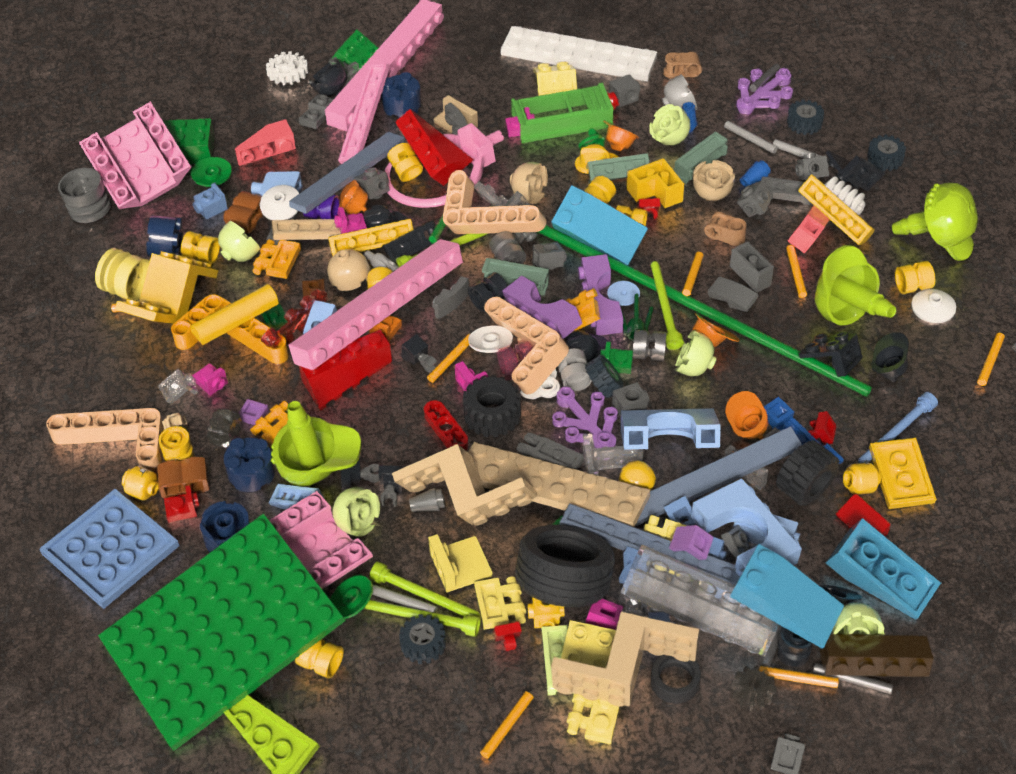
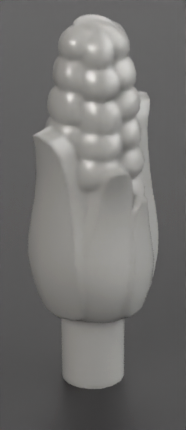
M369 250L364 253L366 259L371 261L373 268L381 266L389 268L393 272L399 268L395 262L391 261L384 254H374Z

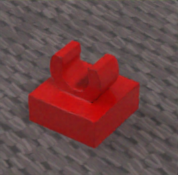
M660 198L639 199L637 209L647 210L648 213L653 214V220H656L660 209Z
M828 411L819 412L817 420L810 421L813 430L808 432L815 439L820 438L824 445L827 443L833 444L837 426Z
M520 622L495 626L493 630L495 641L503 640L505 651L516 649L515 637H519L522 632Z

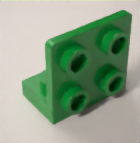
M356 30L336 51L329 63L333 65L335 64L334 60L339 59L342 64L347 62L358 72L379 48L359 30Z

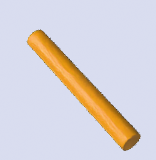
M789 245L786 247L798 296L804 298L807 296L795 247Z
M696 252L682 291L684 296H690L704 256L702 252Z
M997 333L977 381L981 386L987 384L1005 338L1003 333Z
M470 334L427 376L430 382L434 383L469 346L468 338Z
M766 666L759 667L758 675L832 688L838 687L839 680L836 677Z
M524 692L480 753L483 757L490 758L532 701V694Z

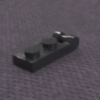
M429 220L383 244L382 247L387 257L396 263L398 257L412 255L432 245L433 243L429 241V238L426 239L423 232L427 231L429 236L432 234L434 226H436L434 220Z

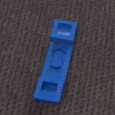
M780 397L764 406L768 422L775 433L791 427L802 445L808 441H817L793 418L795 412ZM828 443L823 446L839 459V464L844 461Z

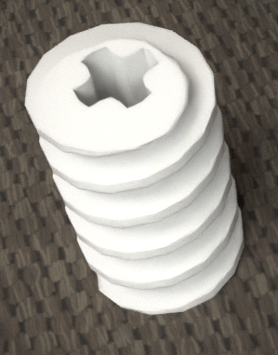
M836 176L824 184L858 215L862 213L865 207V202L863 201L864 193L857 195V189L851 191V185L845 186L843 180L838 182V177Z

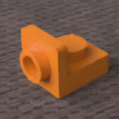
M389 315L369 330V334L381 330L388 342H390L402 326V321Z

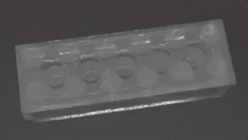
M642 544L620 592L632 600L651 606L654 610L663 611L674 616L679 621L690 623L704 632H710L721 637L726 642L735 643L746 648L751 653L764 657L778 628L776 622L731 598L730 595L735 585Z

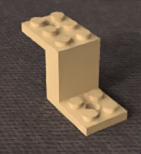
M458 444L392 473L394 481L410 492L422 491L426 488V485L432 482L439 483L445 480L457 515L475 526L484 524L488 521L487 518L494 515L501 516L507 514L512 507L517 505L525 506L532 502L531 499L537 497L534 487L522 477L485 493L472 455Z
M621 612L606 669L554 657L551 665L553 689L566 695L571 693L582 695L585 699L592 701L597 699L608 701V703L617 707L623 705L630 706L644 650L657 656L663 654L673 656L680 661H695L699 629Z

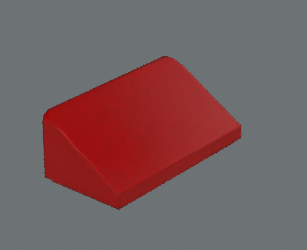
M858 494L853 495L836 513V516L849 528L863 518L882 535L886 536L889 533L890 523Z

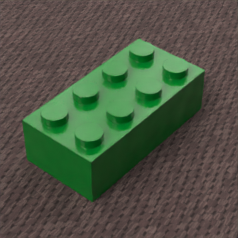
M211 119L163 121L189 164H196L202 159L213 157L215 134Z

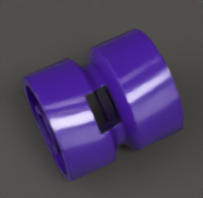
M333 194L307 214L303 213L304 216L317 219L319 216L321 219H334L335 215H338V195Z

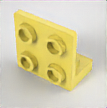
M557 62V66H549L548 63H543L533 68L537 76L538 96L577 89L576 69L571 64H568V62Z
M438 534L428 537L430 555L446 593L492 577L490 566L475 536L446 545L445 542L441 543Z
M570 620L561 659L606 669L616 630Z

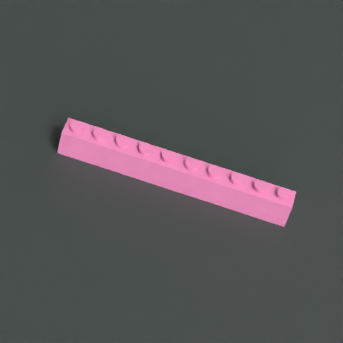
M421 0L325 109L327 125L344 131L349 130L370 64L387 63L390 67L387 78L395 76L405 66L410 57L415 54L416 50L424 44L434 29L442 23L444 15L441 4Z
M442 239L438 240L290 343L289 348L294 364L314 370L463 263L459 244Z

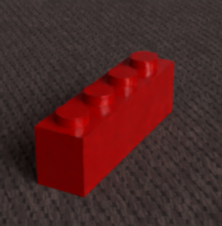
M411 109L395 122L431 178L443 186L449 182L450 175L453 172L463 170L474 160Z
M378 330L354 340L314 370L299 366L301 380L320 411L323 410L332 399L336 401L343 396L342 393L350 387L355 388L358 386L360 380L366 376L371 377L392 362L390 344L382 331Z

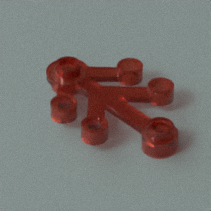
M316 289L310 296L306 295L299 304L304 309H289L284 315L288 322L278 331L274 328L268 329L263 334L261 342L267 347L275 348L282 339L280 336L283 335L287 346H289L295 339V336L292 334L295 329L303 333L314 301L326 303L327 293L324 290Z

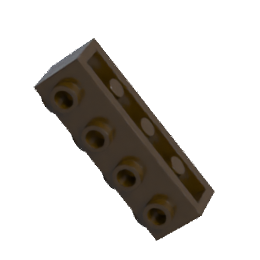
M830 634L824 648L820 649L825 675L929 677L934 659L927 636Z

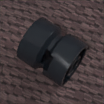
M493 272L482 281H478L468 288L469 298L478 310L485 311V304L490 298L500 297L505 299L502 291L508 286L498 273Z
M782 626L777 656L787 666H803L809 661L813 643Z

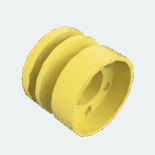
M111 248L105 252L97 265L95 273L96 285L102 291L117 294L120 298L126 300L128 298L137 301L141 296L150 261L137 255H131L129 252L119 248Z

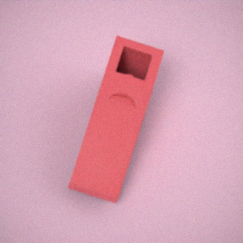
M286 119L266 125L235 148L238 165L296 149L294 135Z
M813 205L788 239V242L805 254L830 219Z

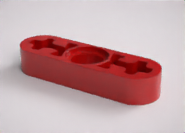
M437 400L426 403L424 406L425 419L447 449L458 444L467 451L468 437L443 403ZM450 424L452 428L444 431L440 429V426ZM453 436H455L458 443H454Z

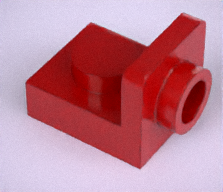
M190 485L185 486L186 494L164 498L168 523L197 517L195 507L200 506L197 492L192 493Z

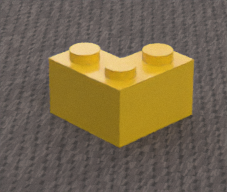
M664 158L627 171V190L636 202L639 199H647L652 196L660 198V203L664 208L683 202L684 183Z

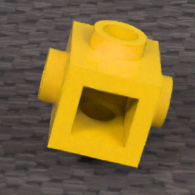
M532 597V603H528V618L533 619L534 628L560 625V617H564V607L548 604Z

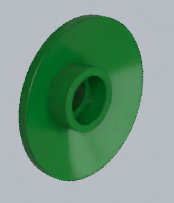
M219 157L202 159L191 170L193 181L206 187H211L213 183L220 185L227 181L232 174L230 163Z
M357 575L345 580L336 588L330 601L344 619L355 616L368 604L373 593L372 582L365 576Z

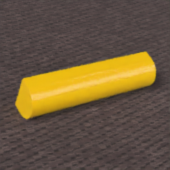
M811 174L798 190L858 245L865 243L874 233L875 229L814 175Z
M411 219L330 236L328 241L332 257L340 250L353 249L362 252L382 247L383 244L412 230L413 226Z
M266 284L190 325L191 332L204 345L278 305L277 295L272 287Z

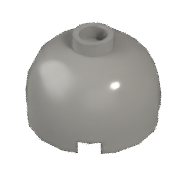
M682 74L674 77L665 85V97L662 98L664 106L672 104L683 108L684 103L691 102L695 105L696 111L697 104Z

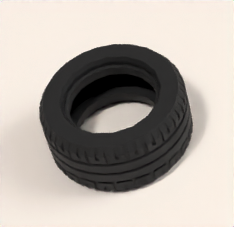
M568 525L540 526L529 531L521 539L515 576L521 588L537 600L562 607L590 606L606 596L610 589L615 555L608 542L588 530Z

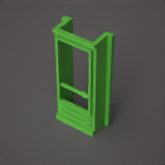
M598 83V86L530 98L511 99L512 117L517 116L522 143L588 132L591 128L595 130L608 128V124L604 120L614 125L613 106L603 83ZM586 105L588 108L573 112L571 107ZM524 107H529L530 114L568 108L569 112L527 120Z

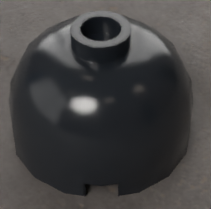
M339 59L334 60L335 64L331 65L328 63L313 75L314 81L309 80V84L318 94L326 96L335 94L337 96L344 89L343 86L347 83L348 75L346 68Z

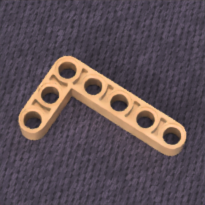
M457 170L450 175L443 221L453 233L538 232L546 226L545 216L533 205L471 207L474 183L462 170Z
M492 297L486 302L484 307L492 320L498 326L508 329L513 335L533 347L512 373V380L524 394H532L538 390L567 356L569 347L555 330L500 297Z
M155 408L56 414L51 416L46 422L52 441L60 445L137 440L136 458L139 466L158 473L157 465L162 463L163 454L158 439L164 431L160 412Z

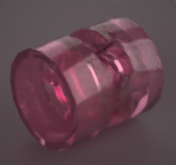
M529 341L516 343L514 348L506 346L497 349V359L504 377L511 376L514 369L532 350Z

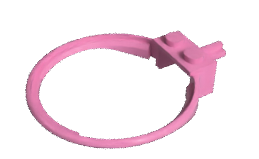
M471 123L460 128L457 131L458 135H443L474 159L471 162L474 167L469 178L474 183L475 188L481 180L483 168L495 162L493 145L503 141L504 137L500 130L485 136ZM390 162L388 163L385 172L389 179L390 191L387 193L394 200L407 206L419 208L445 205L446 195L432 199H417L399 193L390 182L392 165Z

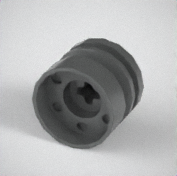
M79 168L68 172L61 178L58 190L73 220L79 223H89L101 219L108 213L111 208V200L98 171L92 168Z

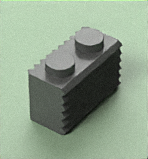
M745 242L731 250L730 267L758 293L771 286L774 266L768 263L769 260L760 255V252L749 244L750 242Z

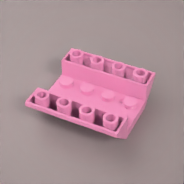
M151 102L133 111L136 117L135 120L102 139L98 133H95L79 142L93 167L100 174L104 185L119 209L145 205L178 186L191 169L190 164Z
M318 491L269 520L321 589L373 557L372 553L359 538L353 541L347 533L336 525L332 517L331 506Z

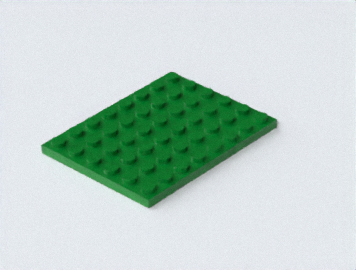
M263 513L98 636L170 748L175 751L219 718L225 711L232 708L345 622V619Z

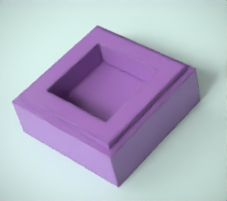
M247 399L237 415L238 421L255 425V421L260 417L264 418L269 410L268 405Z

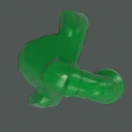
M591 128L588 131L589 137L583 139L578 145L580 150L591 144H599L604 147L605 138L595 129Z

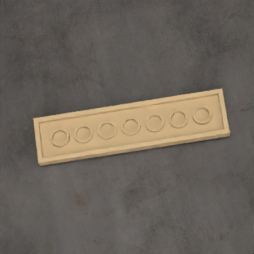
M474 442L468 451L472 455L484 488L494 490L522 477L536 491L537 497L531 499L533 502L565 511L569 504H573L635 527L650 498L649 489Z

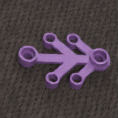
M785 68L779 69L774 79L763 87L761 86L750 97L748 93L750 81L746 78L739 79L738 89L740 90L741 98L736 103L738 111L742 114H751L755 108H779L780 98L790 99L793 94V89L787 86L791 81L790 71ZM759 69L751 70L750 79L754 83L762 76V71ZM778 85L785 86L781 88V91H771ZM761 98H769V101H764V100H759V99H761Z
M562 387L557 392L558 405L564 408L569 407L578 417V419L568 418L565 413L560 411L553 414L552 423L555 427H569L565 430L566 441L570 443L593 444L595 449L602 454L611 452L616 446V438L612 434V428L617 420V409L607 407L604 410L605 423L603 430H601L597 426L600 409L604 405L605 396L601 392H594L591 395L592 406L588 415L575 400L574 391L570 387ZM578 429L589 430L592 435L579 433Z

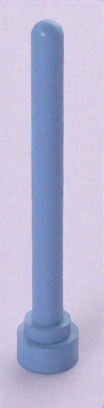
M924 392L917 399L916 407L877 442L894 440L922 413L931 412L938 405L936 397L930 392ZM870 450L866 451L858 459V463H869L872 460Z

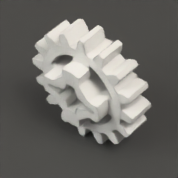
M291 51L288 54L281 52V55L275 54V59L269 58V63H266L267 76L270 77V81L275 80V84L282 82L285 85L286 82H289L293 85L294 81L300 82V78H305V74H308L307 60L304 59V56L299 57V53L292 55Z

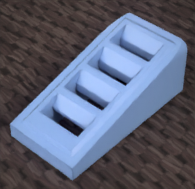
M277 484L269 504L270 506L286 510L316 491L323 498L324 496L319 488ZM284 493H287L285 499L281 500Z

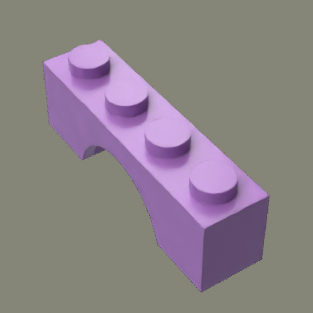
M607 254L581 257L578 276L579 279H583L582 291H589L594 288L598 294L594 299L598 301L600 319L591 323L590 326L595 328L597 335L622 333L623 315L619 302L607 299L600 293L604 287L610 285L611 269Z
M520 276L502 291L506 302L555 330L562 339L582 324L577 308L563 299L549 304L539 303L541 297L535 283L523 276Z

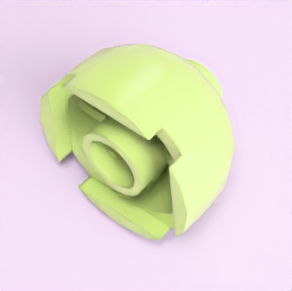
M672 104L661 107L654 114L656 118L653 123L650 122L649 125L651 136L664 145H677L681 143L690 131L688 115L681 107Z
M232 221L225 224L219 233L218 242L222 248L220 253L228 261L231 259L237 262L248 261L258 253L260 247L251 236L248 237L244 233L245 231Z
M693 330L688 336L691 341L683 344L675 365L677 366L675 371L687 376H699L707 368L711 370L716 361V357L713 356L714 346L712 341L704 334Z
M352 487L341 492L333 506V518L336 525L345 533L358 537L367 535L374 528L375 525H371V523L380 514L378 496L370 490L361 487Z
M861 602L844 605L831 632L832 634L885 635L884 625L878 612L868 604Z

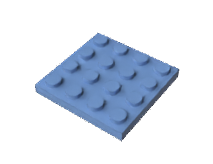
M114 489L39 548V550L47 560L99 606L105 609L177 549L179 543L178 540L118 490Z

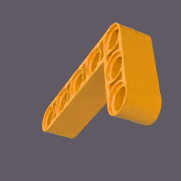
M212 294L205 297L172 325L171 331L176 347L186 350L194 346L199 340L191 332L190 325L231 303L218 295ZM255 318L226 332L272 363H284L289 357L286 339Z

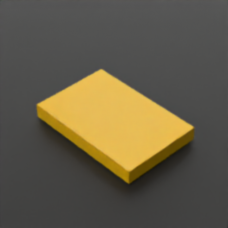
M916 438L870 443L869 450L874 466L881 475L880 485L888 509L933 504L936 502L937 499Z

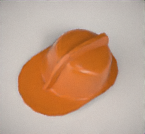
M604 120L608 124L606 140L610 143V147L613 150L622 151L623 149H629L635 139H639L637 135Z
M356 180L347 184L339 197V207H343L344 212L347 214H359L361 211L367 210L365 204L368 200V194L359 186Z
M695 313L698 319L692 331L696 330L709 337L714 347L718 346L726 338L736 342L740 341L731 332L706 321Z
M741 391L734 394L727 402L725 409L727 419L734 432L743 438H759L762 440L763 434L768 429L769 422L767 412L761 401L754 393L749 391Z

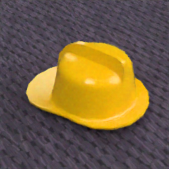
M591 144L581 148V154L575 161V167L579 172L589 174V170H586L587 162L618 158L619 156L609 153L599 144Z

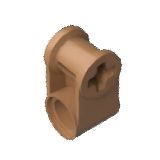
M695 52L668 53L665 56L666 67L663 74L667 78L673 79L681 74L684 77L693 78L697 77L702 71L699 57Z
M715 212L712 216V221L705 226L704 232L711 239L719 240L732 246H739L745 243L746 222L741 218H735L722 212Z

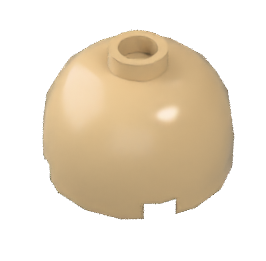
M713 160L712 163L706 164L705 161L697 165L693 172L694 189L703 199L710 201L721 200L733 188L735 174H733L732 167L725 162Z
M526 162L519 165L510 177V184L514 195L519 200L527 203L537 204L541 201L545 194L541 191L543 186L547 187L548 183L547 168L535 162Z
M353 249L340 250L329 260L327 266L331 285L333 287L337 286L338 290L341 291L353 290L362 286L361 282L365 278L367 281L368 272L371 271L366 257Z

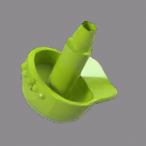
M951 182L940 185L936 183L927 193L924 211L910 214L908 218H903L893 223L892 232L895 235H908L909 233L918 235L929 232L935 242L944 247L951 257L957 261L965 260L972 253L974 243L971 235L975 232L978 224L974 198L968 188L958 183Z
M844 245L827 257L815 292L816 307L826 320L838 325H849L860 319L865 312L892 318L896 313V307L885 299L882 294L878 293L880 281L877 270L867 262L860 249L852 245Z
M292 401L288 404L287 424L277 433L271 445L273 450L271 452L273 457L271 458V463L276 465L277 470L285 480L293 485L309 486L327 478L333 471L350 468L358 462L362 442L356 430L343 425L330 424L320 418L310 417L298 401Z

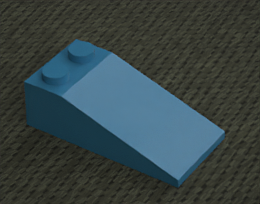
M572 185L551 221L554 229L626 265H629L648 230L644 225Z
M863 518L848 530L825 562L847 581L915 620L918 619L941 582Z
M760 544L757 545L730 595L734 600L822 649L844 607L843 604L785 558Z

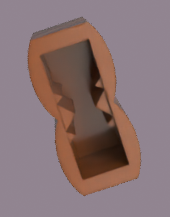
M241 191L233 199V205L224 212L223 220L225 224L232 221L245 231L244 233L250 234L256 227L258 220L263 216L260 208L262 195Z
M193 456L183 461L168 460L157 465L159 490L162 498L186 494L185 486L190 485L192 493L197 492L199 494L209 490L208 470L204 457Z

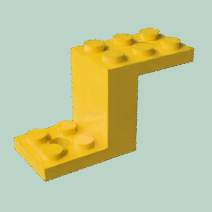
M161 251L160 255L152 253L140 300L136 301L127 298L126 302L117 301L115 310L156 322L174 324L189 310L197 276L217 278L219 270L211 268L212 264L197 261L189 257Z

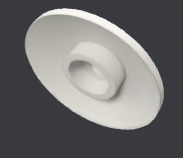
M278 185L270 188L264 193L260 201L263 215L269 220H288L292 218L298 211L289 207V201L297 196L299 192L288 185Z
M926 289L918 292L913 297L911 303L913 312L920 319L930 323L946 322L956 312L954 299L949 294L937 289Z
M501 326L478 328L468 338L471 348L485 353L504 350L513 341L511 331Z

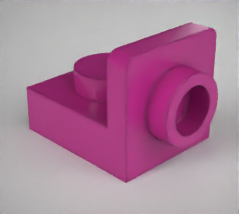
M524 107L527 120L534 119V114H530L529 107ZM517 116L505 118L508 137L520 136V124Z
M338 207V215H335L334 222L335 227L339 228L341 234L367 228L362 213L345 215L343 207Z
M463 361L455 364V379L464 391H467L466 387L469 384L473 385L475 379L481 380L483 376L488 378V374L485 371L475 375L471 368L468 369Z
M210 363L192 375L193 381L210 396L228 384L225 370L222 367L216 369Z

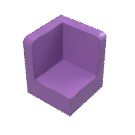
M697 525L676 527L669 549L672 551H687L699 560H706L714 537Z

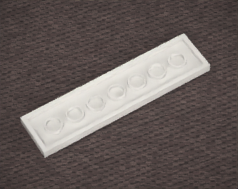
M515 26L511 27L501 48V55L553 65H557V62H568L575 69L619 77L630 74L636 80L647 82L657 59V52L648 49H639Z

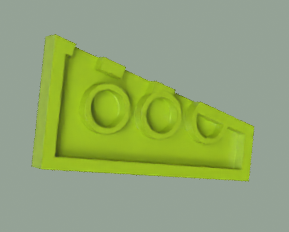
M249 695L224 712L273 774H300L320 747L317 742Z

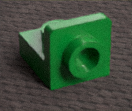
M606 341V349H601V355L609 360L618 373L631 374L633 350L611 349V342Z

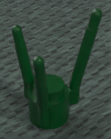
M637 293L634 295V318L630 319L628 324L621 308L623 335L634 341L635 330L648 331L654 309L652 306L649 307L644 323L639 318V295Z

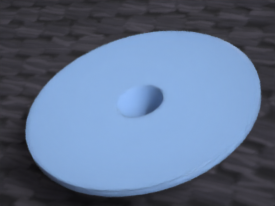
M628 281L615 282L607 291L608 298L618 301L621 306L633 304L636 293L640 296L639 288Z

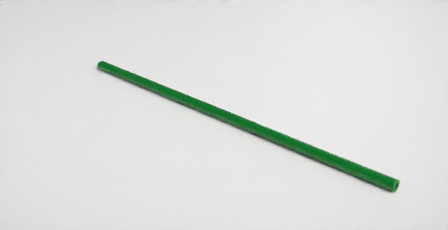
M548 225L541 231H538V233L586 257L606 255ZM607 255L610 269L657 292L654 278ZM664 284L668 298L865 397L870 394L871 386L849 375L837 377L836 370L833 367L815 358H799L801 351L690 296H684L682 292Z

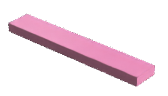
M387 63L370 64L338 160L341 164L364 149L390 69Z

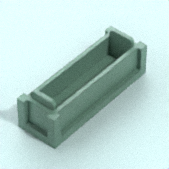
M715 131L677 159L674 172L683 183L687 184L689 180H693V172L697 165L705 161L706 164L712 163L713 160H717L722 155L727 154L728 146L726 143L728 139Z
M648 153L587 162L586 170H589V184L597 176H604L609 180L627 178V171L649 164Z
M486 258L482 268L484 278L496 272L505 280L507 286L520 276H523L535 283L541 296H545L549 285V269L491 258Z

